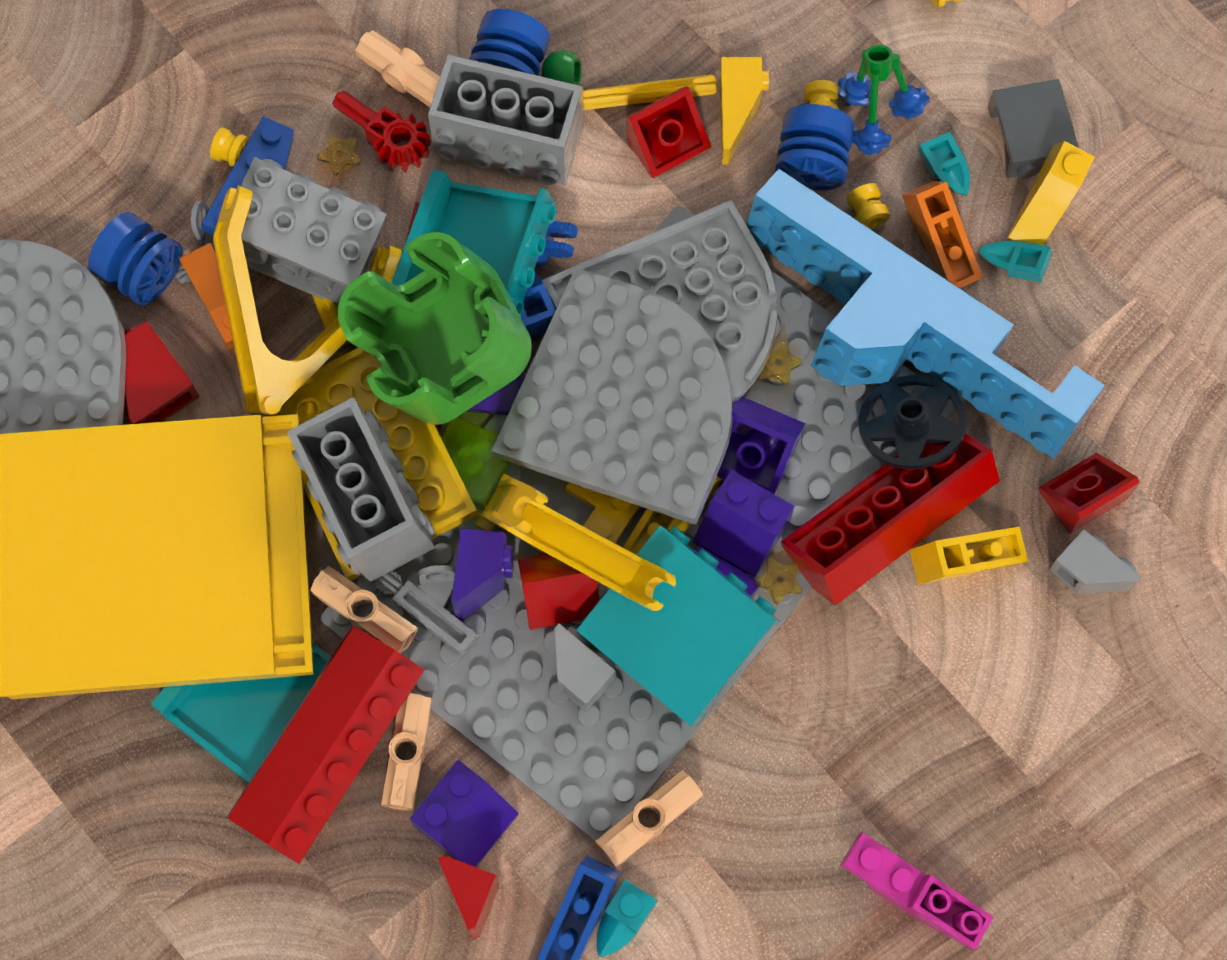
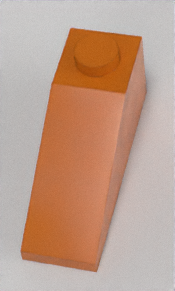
M932 181L902 194L912 224L941 277L959 289L982 279L947 181Z
M208 243L180 257L179 261L227 350L230 351L234 349V343L216 252L211 243Z

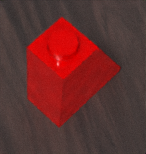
M147 321L141 325H134L124 332L126 342L125 395L129 419L132 424L163 422L200 397L192 381Z

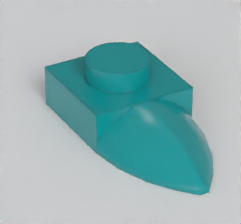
M948 132L920 144L918 152L933 179L938 177L941 181H947L951 190L967 196L970 188V171L966 159L952 134Z
M1001 241L979 248V253L989 263L1007 270L1008 277L1042 282L1053 255L1051 246L1021 241Z
M626 879L604 911L597 933V953L600 957L611 955L626 946L636 936L657 903L655 898Z

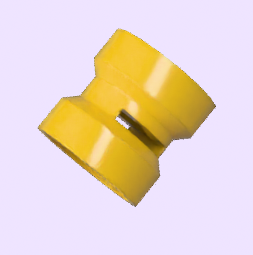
M816 80L804 86V99L808 104H819L838 109V106L835 104V100L838 98V86L836 83L828 80Z
M875 183L859 186L846 196L849 208L856 213L855 220L870 230L883 225L891 216L887 206L880 201L882 194Z

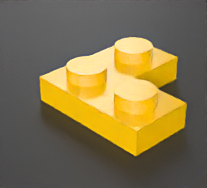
M570 482L566 486V493L594 509L583 527L615 544L619 542L641 506Z

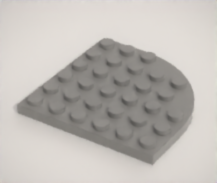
M732 200L542 280L555 310L575 267L644 288L674 302L688 312L703 327L720 352L730 382L732 405L754 384L768 360L774 343L777 327L775 282L761 249Z
M0 240V434L123 425L126 342L122 322L118 319L113 300L103 285L88 269L62 251L31 241Z
M575 267L491 452L495 458L696 525L723 462L732 430V393L725 364L713 340L703 327L688 312L674 302L644 288Z

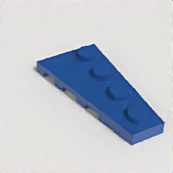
M263 116L204 218L202 222L203 231L214 235L227 191L231 187L237 189L238 185L241 186L254 157L261 160H273L286 170L294 137L293 129Z

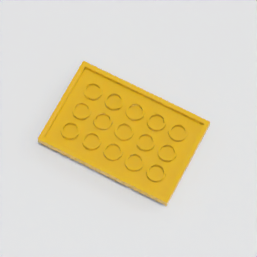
M358 347L321 366L281 406L278 413L270 414V416L298 414L301 425L354 397L365 412L372 410L377 421L381 422L390 439L388 444L393 453L396 452L405 469L403 474L407 482L412 484L420 499L418 505L423 514L427 515L436 534L430 536L431 539L480 515L436 425L427 424L380 400L372 392L366 376L378 368H382L375 356ZM303 470V487L345 577L353 581L363 574L359 573L356 575L350 564L346 565L337 549V545L340 542L335 532L331 533L327 528L321 515L325 511L320 501L316 502L306 483L310 479L306 471Z

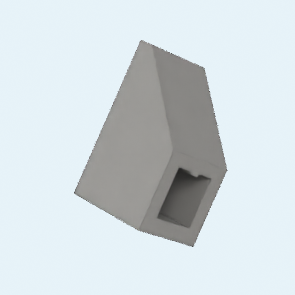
M1084 529L1056 559L1049 570L1077 594L1129 592L1141 577L1136 573V568L1130 561L1123 557L1118 558L1107 549V544L1101 537L1094 533L1089 534Z
M558 624L554 628L558 689L587 712L615 681L616 670L613 669L615 664L600 650L594 653L584 645L587 641L573 627L565 629L561 624Z

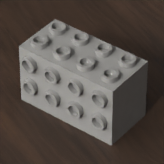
M448 54L428 113L434 154H438L441 158L449 161L459 159L471 162L474 166L482 169L492 167L504 170L507 174L515 177L525 175L537 178L540 182L548 185H555L556 183L566 185L583 129V86Z
M254 157L241 184L242 187L253 191L252 201L241 234L247 267L321 299L326 298L338 306L347 286L357 277L364 274L379 241L387 214L381 212V209L373 203H360L349 198L344 191L338 188L330 187L328 189L318 185L308 175L302 173L295 175L284 170L279 163L273 160H261Z
M352 397L287 431L295 448L292 451V455L302 471H306L310 481L306 482L315 501H320L325 511L321 514L329 531L331 533L335 532L340 542L337 545L338 552L346 565L350 564L356 575L362 573L371 582L436 548L430 537L436 534L427 515L423 514L419 507L420 499L412 484L407 482L403 474L405 469L396 452L393 453L388 444L390 441L389 436L381 422L377 421L372 410L365 412L356 399Z

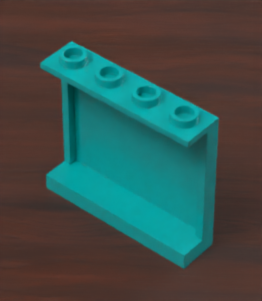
M432 170L405 247L412 240L426 233L442 232L450 235L493 266L521 317L527 289L534 282V269L538 257L545 250V237L549 225L556 218L557 204L545 188H540L538 196L452 182L444 171ZM405 247L392 280V284L395 286L405 284L424 271L412 263Z
M674 525L670 530L659 526L637 553V556L662 567L675 576V587L666 582H661L653 592V599L664 606L658 611H651L609 589L576 631L689 726H696L706 715L704 711L770 629L780 623V620L774 616L777 609L761 596L754 600L745 592L748 585L732 572L727 577L716 568L719 561L704 549L697 553L687 544L691 539Z
M312 642L314 675L164 687L152 701L151 705L164 718L249 783L327 665L331 656Z

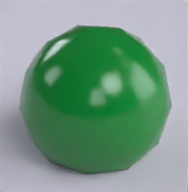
M562 49L551 52L542 63L541 77L579 85L582 75L581 61L573 52Z

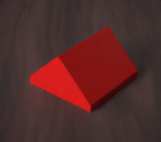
M684 86L627 116L626 140L652 178L712 148L688 86Z
M1096 452L1038 488L1042 497L1070 535L1127 500L1139 484V480L1134 474Z
M543 554L518 559L530 630L557 626L558 624L582 622L600 601L597 581L554 557Z
M446 855L437 858L472 940L479 938L499 889L497 876Z

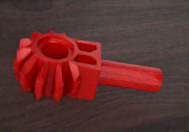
M346 91L338 92L335 95V99L332 102L333 107L364 128L367 143L373 146L374 151L377 152L378 161L381 164L387 163L391 171L397 166H401L402 170L406 173L408 165L413 164L419 168L421 165L420 158H428V147L431 144V137L426 133V125L423 122L416 123V118L412 114L404 120L402 115L399 113L395 114L385 106L376 113ZM399 141H408L404 145H396V143Z

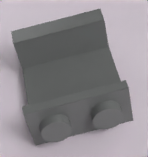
M1059 79L993 90L987 107L990 118L999 117L1010 157L1006 170L1007 178L1018 176L1021 179L1035 176L1040 172L1051 148L1057 143L1066 141L1079 148Z

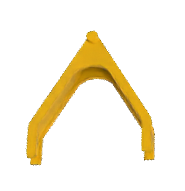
M238 185L237 189L229 188L225 195L214 231L213 242L245 398L243 409L248 415H270L278 413L281 406L348 339L344 335L337 317L293 360H282L272 354L263 343L241 238L252 201L253 191ZM391 245L389 249L378 247L374 254L370 271L375 272L392 283L402 250Z
M503 474L497 484L495 493L485 510L479 515L475 525L486 531H492L495 525L651 611H658L664 606L653 599V592L661 582H666L675 587L676 578L673 574L544 505L545 502L548 503L546 495L507 474Z

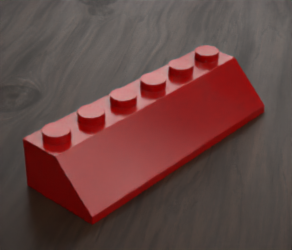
M965 433L964 439L957 450L950 457L936 465L922 469H900L885 464L780 542L781 546L810 586L835 606L1000 482L993 452ZM926 443L921 458L938 453L948 444Z
M352 625L226 818L300 864L421 677L424 669L392 647Z

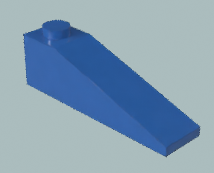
M586 856L580 862L537 960L582 959L621 871L589 856Z

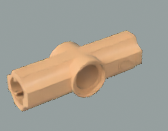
M374 30L366 32L360 38L355 49L356 56L380 72L384 80L394 90L400 93L407 91L431 107L440 76L427 68L422 58L413 50L406 47L398 48Z
M330 566L318 574L309 590L312 595L348 619L353 626L365 631L399 653L407 650L418 632L416 626L377 600V597L372 592L361 589ZM370 604L373 606V610L366 617H358L355 615V610L358 606Z
M410 693L396 714L393 738L389 744V761L381 802L383 807L414 811L421 766L425 759L424 748L432 706V698ZM410 743L417 747V752L412 759L401 760L397 757V752L402 745Z
M682 770L649 798L640 801L632 812L596 840L595 844L608 862L616 869L648 841L659 836L665 827L702 798L703 793L694 780ZM644 811H654L658 814L660 822L654 827H644L638 819Z

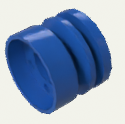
M511 9L487 11L482 18L476 35L477 42L472 47L469 59L539 76L540 63L544 60L550 43V33L546 27L535 18L523 12Z
M802 104L790 108L784 113L780 137L782 143L778 148L775 173L780 169L812 191H828L839 188L845 183L850 157L848 152L851 149L855 125L851 117L841 110L819 104Z
M124 212L111 220L99 234L89 255L88 269L92 275L109 286H117L120 293L124 296H130L133 302L145 306L157 299L170 285L181 263L179 258L182 257L183 249L180 243L168 238L163 232L154 231L151 224L134 213Z

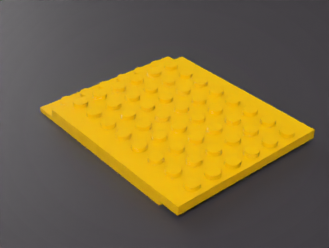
M298 414L266 417L249 415L0 434V698L9 697L13 700L314 675L303 472L292 455V451L295 448L287 431L300 425Z

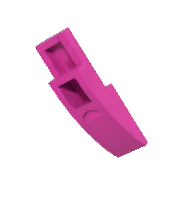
M858 833L840 864L841 867L868 884L867 888L888 902L971 950H976L994 918L933 875H925L865 833Z

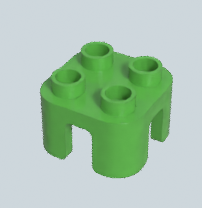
M430 232L415 238L405 247L412 263L423 269V272L400 286L393 285L372 271L360 275L347 286L340 298L338 320L348 341L375 356L382 368L380 367L366 376L372 392L380 400L424 423L439 425L455 419L515 380L524 371L530 360L532 344L530 335L493 266L450 235L442 232Z

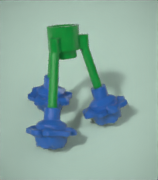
M874 45L867 50H863L859 72L856 74L848 72L845 78L838 80L840 88L838 97L845 99L847 105L866 107L870 101L869 119L865 121V128L855 130L852 138V143L856 144L858 150L862 151L865 155L879 154L882 148L889 147V142L892 141V136L886 134L884 129L879 128L876 114L879 82L888 79L893 70L899 84V89L895 91L894 98L889 102L893 116H902L906 119L918 117L924 112V106L930 102L925 88H916L906 83L900 67V55L893 54L892 50L885 45Z

